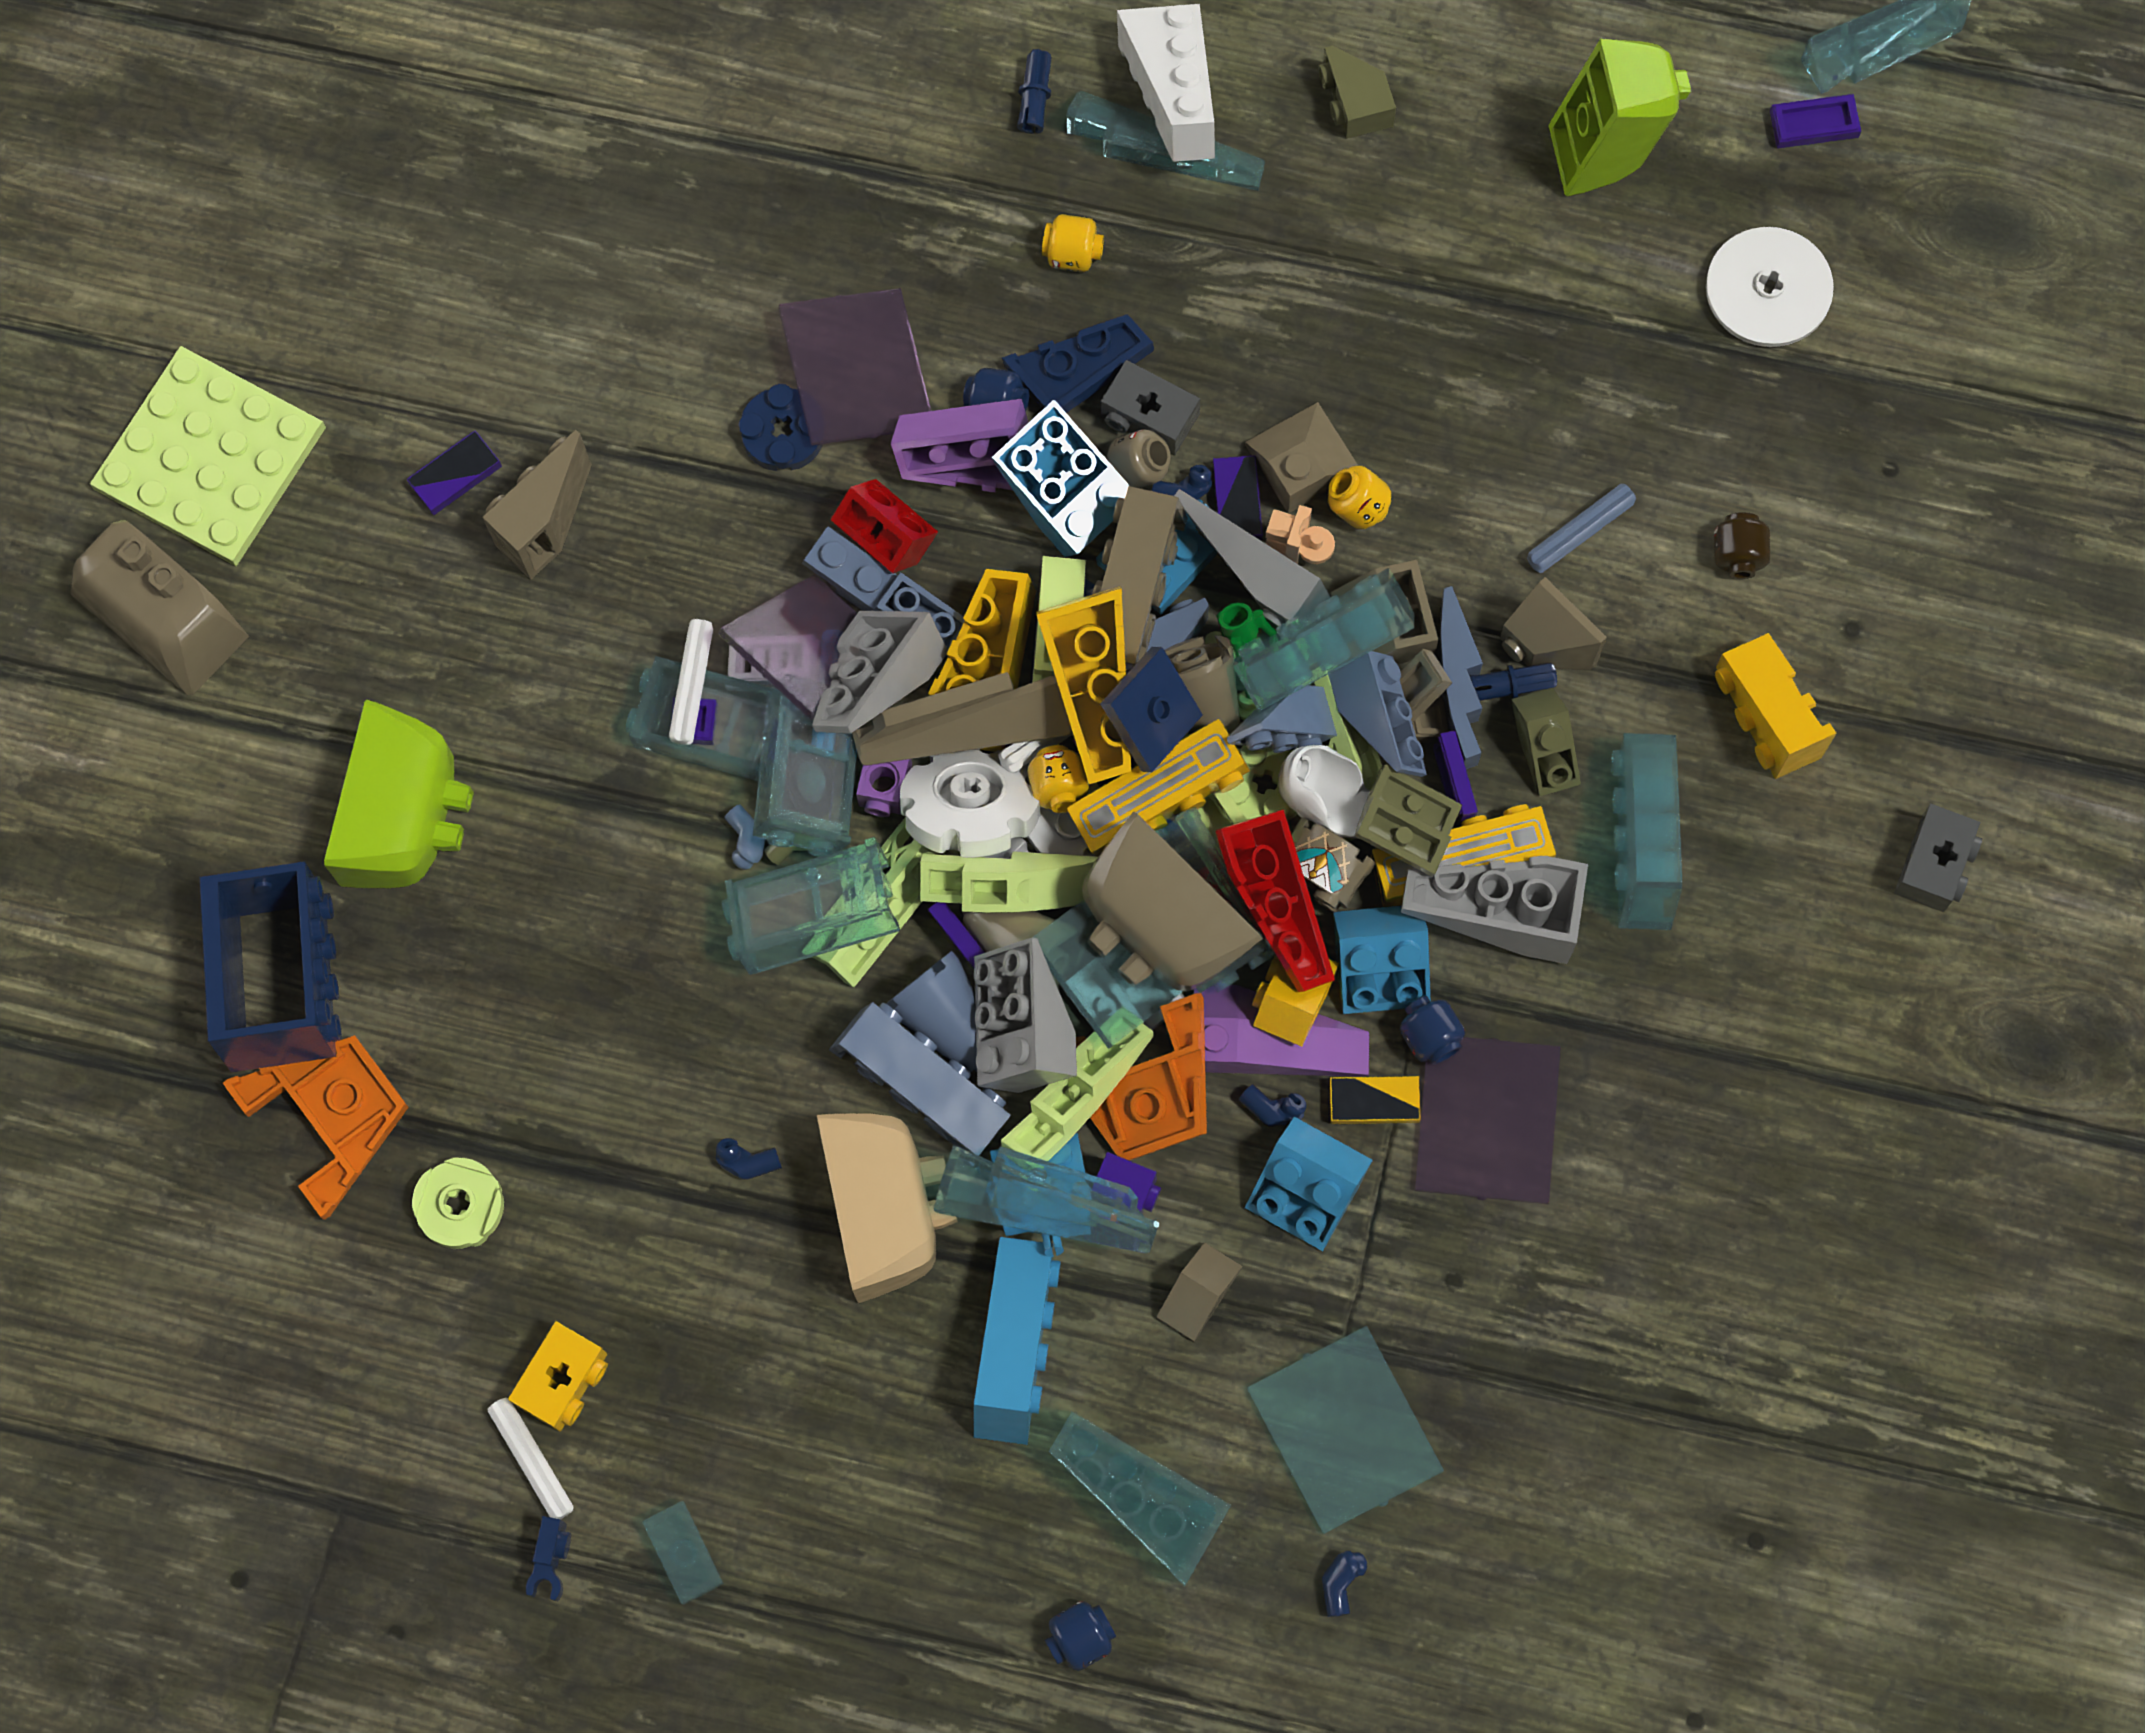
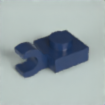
M542 1516L533 1558L535 1564L532 1575L526 1583V1593L528 1596L535 1597L538 1584L545 1580L550 1581L552 1584L551 1600L558 1602L563 1594V1583L556 1575L555 1569L558 1567L559 1559L565 1560L567 1558L571 1543V1532L565 1531L567 1524L561 1519Z

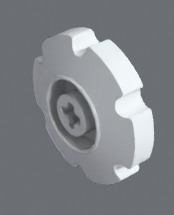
M980 749L930 756V764L925 766L915 765L909 770L900 788L901 815L906 816V830L918 843L932 851L943 853L950 849L957 850L963 858L990 856L1010 849L1011 839L1015 837L1026 838L1035 828L1040 816L1039 801L1034 798L1027 774L1028 766L1026 765L1016 773L1008 772L1000 765L998 755L1001 750L988 754L981 752Z

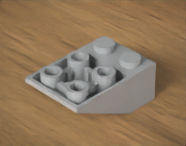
M1032 937L974 956L978 1087L1020 1093L1076 1077V1032L1038 939Z

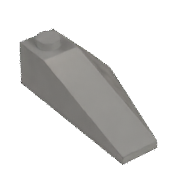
M1179 489L1174 496L1179 497L1185 513L1263 610L1268 623L1280 630L1287 625L1297 632L1329 605L1331 598L1319 577Z
M859 611L839 638L836 648L840 655L837 663L831 664L829 670L832 681L830 687L822 692L812 724L815 732L852 733L930 679L948 651L930 612Z
M1550 856L1530 857L1529 861L1505 863L1504 860L1489 861L1488 865L1463 867L1461 864L1439 866L1433 877L1416 868L1408 869L1401 913L1523 956L1567 964L1577 944L1588 864Z

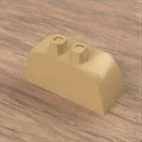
M871 1113L817 1115L851 1287L857 1302L861 1303L909 1285L925 1276L932 1269L936 1261L935 1230L958 1222L952 1196L928 1201L927 1186L949 1182L944 1156L919 1158L908 1127L901 1119L892 1116Z

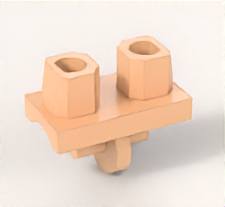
M1299 505L1296 516L1274 509L1265 537L1267 538L1266 544L1297 564L1299 563V555L1310 564L1326 562L1334 553L1335 540L1329 530L1319 526L1310 527L1312 508Z

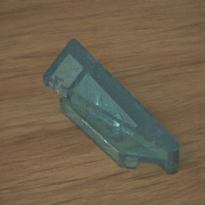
M1971 0L1896 1L1811 37L1807 41L1801 62L1821 94L1827 92L1848 76H1850L1855 84L1961 32Z
M1084 91L1077 92L1068 107L1067 133L1103 141V157L1259 191L1265 167V160L1215 141L1214 159L1173 162L1155 125V118Z
M953 1145L934 1204V1211L940 1214L1141 1253L1150 1252L1159 1226L1156 1219L1145 1218L1137 1208L1138 1197L1130 1187L1002 1146L999 1148L995 1162H991Z

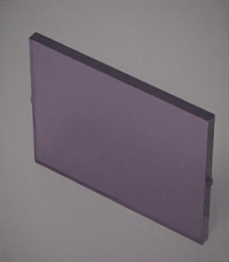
M901 288L779 304V314L811 445L868 437L874 439L878 436L894 434L899 415L932 411Z
M814 574L723 626L718 634L812 721L815 718L822 692L830 688L832 682L829 670L831 664L838 662L840 654L836 647L839 638L857 613Z
M1464 1037L1460 1042L1463 1048L1449 1059L1436 1065L1426 1061L1415 1191L1477 1197L1479 1200H1486L1488 1198L1548 1205L1561 1047L1500 1041L1497 1038L1479 1039Z

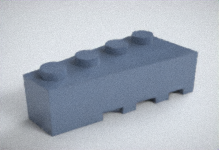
M872 1002L862 1008L829 1048V1051L840 1059L848 1053L857 1060L854 1065L858 1068V1073L871 1083L875 1082L880 1086L886 1083L891 1087L889 1094L896 1102L914 1114H917L918 1111L922 1112L926 1116L923 1119L926 1125L971 1159L978 1157L1011 1116L1003 1109L1006 1102L990 1088H984L981 1091L969 1081L972 1074L960 1063L953 1059H950L947 1063L934 1053L937 1045L923 1033L916 1031L912 1035L902 1027L900 1022L903 1018L887 1004L881 1003L878 1007Z

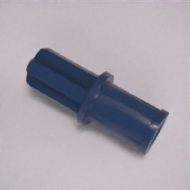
M1033 49L1027 55L1024 84L1020 85L1018 90L1022 98L1017 128L1029 134H1034V126L1036 127L1035 132L1037 134L1043 132L1046 100L1051 97L1048 82L1052 57L1049 52L1040 49Z
M1552 663L1516 669L1512 665H1508L1507 670L1475 676L1470 675L1474 688L1488 685L1487 688L1475 690L1479 701L1511 696L1514 699L1518 698V694L1546 690L1557 686V673Z

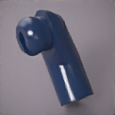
M733 1138L721 1140L715 1148L716 1160L720 1167L739 1179L748 1180L782 1169L776 1148L751 1154L740 1147Z

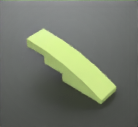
M1119 1008L1076 1048L1077 1076L1049 1084L1030 1101L1032 1112L1001 1140L1002 1150L1033 1174H1036L1075 1135L1105 1101L1153 1038V1030L1122 1008Z

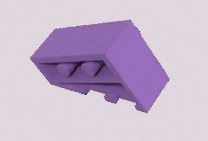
M1022 399L899 415L891 446L902 479L954 487L956 482L982 485V491L995 492L996 488L1013 490L991 457L1029 422Z

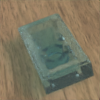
M684 1501L642 1521L682 1605L724 1584Z

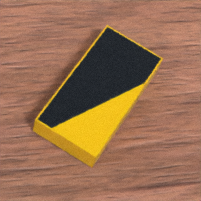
M1419 1076L1330 1077L1331 1124L1420 1122Z

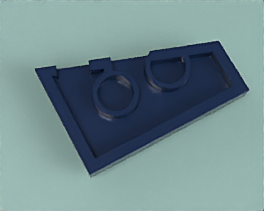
M1126 314L1080 330L1076 337L1056 344L1051 340L1039 344L1038 350L1021 356H1017L1014 353L1002 357V361L1008 371L1016 372L1020 376L1023 388L1028 389L1029 395L1042 410L1052 400H1055L1064 412L1067 413L1114 380L1126 360L1136 364L1153 352L1154 346L1152 340Z

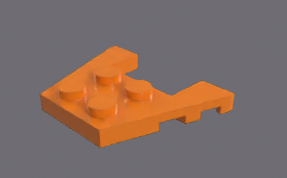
M1195 993L1160 1006L1174 1051L1130 1067L1126 1075L1090 1117L1117 1156L1131 1161L1207 1134L1204 998L1202 993ZM1085 1036L1076 1037V1048L1086 1039Z
M355 1035L335 1042L336 1057L259 1068L260 1071L242 1077L235 1076L223 1082V1085L248 1117L287 1090L335 1155L334 1160L298 1186L323 1220L331 1216L409 1108Z

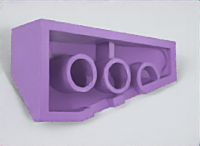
M1203 984L1194 989L1193 994L1202 993L1204 998L1205 1072L1369 1076L1368 1031L1318 1014L1301 1047L1253 1026L1259 1010L1252 1006L1256 995L1255 991L1238 985Z

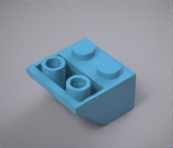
M1401 906L1333 912L1335 952L1337 963H1339L1337 969L1343 1014L1404 1009L1414 1001L1425 996L1431 1002L1429 942L1426 921L1401 913Z
M1294 1117L1277 1141L1245 1208L1323 1251L1373 1160Z

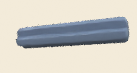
M1619 484L1532 549L1527 557L1529 564L1538 573L1546 571L1633 506L1636 500L1633 491L1626 484Z

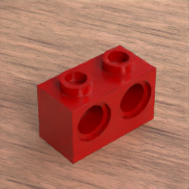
M877 479L851 486L830 519L892 573L917 565L938 533L935 528Z

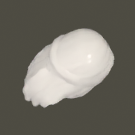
M1308 745L1293 750L1282 763L1278 775L1279 792L1286 804L1294 809L1301 818L1304 817L1340 837L1360 839L1354 835L1370 791L1364 785L1362 773L1358 765L1328 746Z

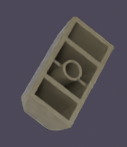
M126 520L112 522L76 560L72 568L71 595L186 695L195 694L249 638V635L214 595Z
M1135 812L1130 815L1093 863L1083 883L1084 900L1096 920L1100 923L1087 943L1103 958L1120 943L1131 956L1117 972L1132 987L1152 974L1155 978L1176 990H1194L1212 980L1263 939L1226 900Z

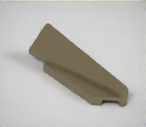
M1005 672L886 709L873 718L874 725L857 729L852 732L859 759L863 765L867 766L1066 736L1072 733V728L1055 675L1014 689L1009 673Z

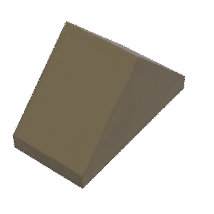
M1204 1243L1180 1273L1156 1319L1192 1342H1195L1241 1271L1242 1266L1207 1243Z

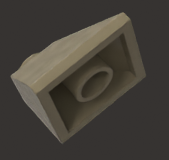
M1318 402L1245 442V446L1250 454L1256 456L1258 467L1288 514L1298 509L1299 505L1303 506L1327 493L1332 478L1339 471L1352 466H1358Z
M1544 577L1503 625L1500 639L1503 641L1502 647L1505 652L1516 662L1522 660L1527 666L1552 663L1555 669L1592 670L1598 663L1607 637Z

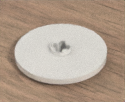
M1777 227L1753 228L1730 238L1715 254L1706 279L1708 303L1718 322L1738 339L1764 347L1785 346L1809 336L1824 320L1833 297L1832 273L1820 250L1803 236ZM1768 279L1776 282L1775 289L1771 294L1763 291Z

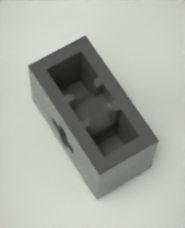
M1128 360L1124 362L1101 400V417L1104 418L1108 426L1120 433H1126L1127 431L1132 433L1142 429L1151 430L1166 442L1170 453L1176 455L1200 415V398ZM1141 411H1143V412L1149 411V412L1147 413V415L1141 413Z
M1930 803L1921 816L1894 894L1942 912L1947 909L1952 901L1960 902L1968 883V878L1962 876L1967 861L1971 863L1975 861L1982 843V838L1976 836L1981 822ZM1938 852L1945 855V866L1937 864L1939 857L1936 854Z

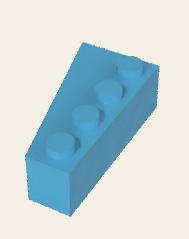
M1000 1237L974 1399V1438L1028 1445L1032 1413L1039 1414L1042 1386H1036L1037 1372H1045L1049 1344L1042 1343L1043 1329L1052 1328L1055 1302L1047 1301L1049 1287H1058L1061 1261L1053 1260V1257L1044 1254L1043 1242Z

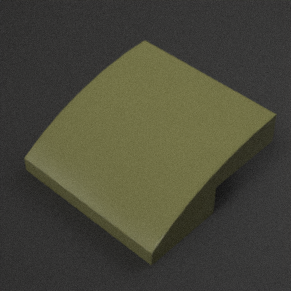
M1385 764L1379 770L1354 836L1433 877L1452 838L1449 834L1462 804L1404 773L1396 772L1392 767Z

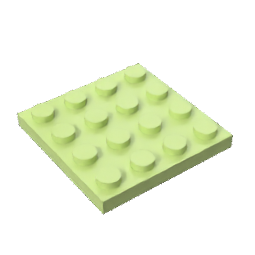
M180 346L90 485L95 491L237 567L324 432L326 426L318 418Z

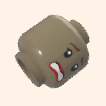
M1145 429L1116 438L1109 446L1107 461L1129 486L1135 488L1145 487L1161 481L1168 472L1171 459L1170 450L1166 442L1155 432Z

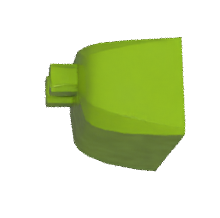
M1600 38L1549 123L1553 147L1566 196L1585 193L1615 183L1635 172L1643 165L1677 114L1679 100L1688 97L1691 87L1687 71L1674 70L1672 57L1663 47L1648 42Z
M367 699L364 702L324 859V866L341 887L396 888L410 886L425 876L434 862L438 850L460 851L464 828L459 824L445 822L448 809L468 813L471 808L474 792L471 786L454 781V756L440 733L418 719Z

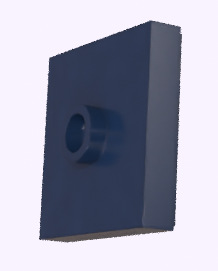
M1151 647L1100 703L1142 772H1153L1203 716L1163 647Z

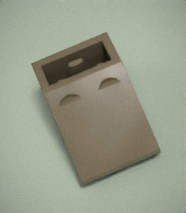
M577 430L568 437L559 438L550 447L548 456L537 466L528 467L519 476L517 485L506 495L496 497L488 505L486 514L482 517L495 546L530 580L562 551L592 466L581 434Z

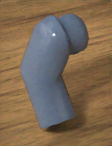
M739 804L726 814L725 820L739 834L737 849L732 853V861L738 868L748 870L754 863H758L763 856L765 832L742 805Z

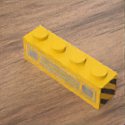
M1217 719L1181 740L1153 772H1142L1139 766H1137L1131 772L1121 775L1067 807V811L1085 843L1095 856L1099 857L1133 812L1137 813L1158 833L1168 826L1167 819L1179 812H1182L1183 815L1190 814L1206 803L1204 798L1219 789L1221 793L1230 791L1244 781L1243 775L1250 771L1249 766L1238 747L1228 744L1227 737L1230 734L1221 720Z
M1527 804L1511 807L1503 812L1504 816L1487 820L1485 815H1480L1464 820L1461 823L1462 827L1451 829L1449 836L1452 838L1439 866L1461 864L1463 867L1488 865L1489 861L1504 860L1505 863L1529 861L1530 857L1535 856L1556 857L1542 807L1529 809ZM1378 848L1373 849L1371 859L1375 862V866L1372 872L1382 906H1402L1407 871L1414 867Z

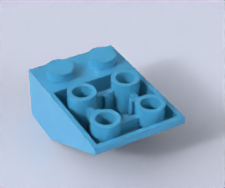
M1052 400L991 457L1036 525L1064 557L1080 553L1113 521L1116 502L1119 497L1125 498L1127 487L1129 486L1055 400Z

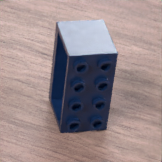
M305 861L200 877L208 1042L230 1072L336 1057L335 1041L341 1040L342 1031L339 1016L337 1014L333 1015V1000L339 999V987L336 975L334 973L331 974L330 960L336 959V944L333 934L328 933L327 923L328 919H333L334 909L330 893L323 892L320 877L312 874ZM299 908L306 1018L246 1027L240 916Z

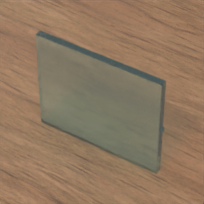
M1083 900L1033 936V938L1038 939L1051 973L1109 1049L1159 1011L1160 1006L1168 1004L1183 991L1172 988L1155 978L1152 974L1134 987L1127 983L1117 970L1126 962L1131 954L1118 943L1103 958L1087 943L1100 923L1096 920L1086 901Z
M1367 1326L1313 1354L1307 1353L1303 1355L1302 1359L1247 1387L1323 1534L1379 1505L1381 1507L1386 1506L1390 1499L1444 1472Z

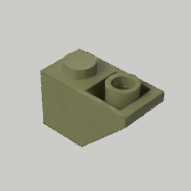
M1333 45L1325 47L1323 64L1318 65L1319 78L1324 90L1330 88L1334 100L1330 101L1332 119L1335 126L1342 125L1346 139L1394 127L1396 106L1385 72Z
M1554 688L1512 699L1518 737L1538 795L1543 796L1581 785L1569 711Z

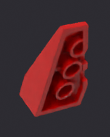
M1284 809L1217 829L1215 832L1228 875L1297 991L1303 992L1334 981V974Z

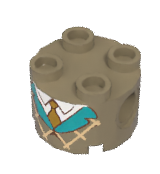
M1303 817L1295 826L1292 838L1307 888L1314 891V901L1330 912H1337L1340 907L1347 909L1355 891L1370 874L1375 866V862L1368 856H1365L1361 862V859L1357 857L1360 851L1358 848L1317 823L1310 830V821Z

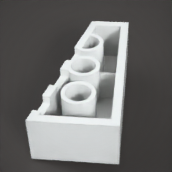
M1200 4L1117 10L1118 47L1122 56H1126L1134 81L1138 82L1143 92V100L1155 117V125L1172 161L1214 159V116Z

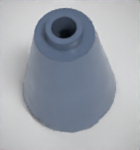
M951 951L886 1004L903 1018L901 1023L912 1032L919 1031L937 1045L936 1051L949 1061L950 1059L957 1061L970 1073L973 1070L977 1072L975 991L959 958Z

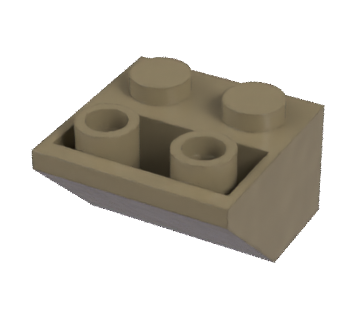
M1417 560L1376 568L1331 592L1330 596L1347 661L1366 650L1393 656L1397 664L1410 662L1422 649L1430 650L1435 655L1438 637Z

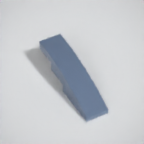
M1450 586L1444 588L1440 603L1438 661L1452 681V684L1441 695L1444 701L1449 732H1456L1465 767L1469 769L1478 766L1481 757V750L1470 724L1479 721L1482 706L1470 675H1480L1483 662L1453 587Z

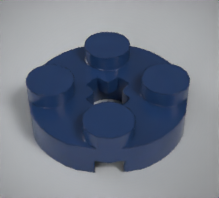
M786 384L774 385L770 390L763 391L755 396L745 407L739 421L746 453L756 464L767 470L777 471V468L786 469L790 467L791 470L800 469L809 464L818 455L823 446L825 426L818 404L808 394L798 389H792ZM779 421L790 422L789 427L792 434L788 437L785 434L775 437L773 435L775 431L774 424Z

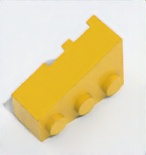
M1767 633L1723 653L1716 666L1715 677L1722 692L1724 694L1730 693L1737 706L1735 708V715L1743 731H1750L1757 744L1755 746V753L1761 766L1765 770L1770 768L1774 778L1777 779L1821 759L1835 737L1836 731L1830 723L1821 726L1810 710L1816 707L1815 700L1810 693L1801 696L1792 679L1795 677L1796 672L1770 634Z

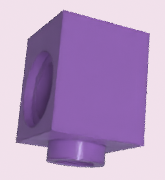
M907 759L867 766L863 765L856 793L859 806L865 807L864 811L874 816L889 817L890 813L901 815L900 788L906 774L912 768V760ZM880 777H890L895 781L894 786L885 792L877 791L872 787L874 781Z

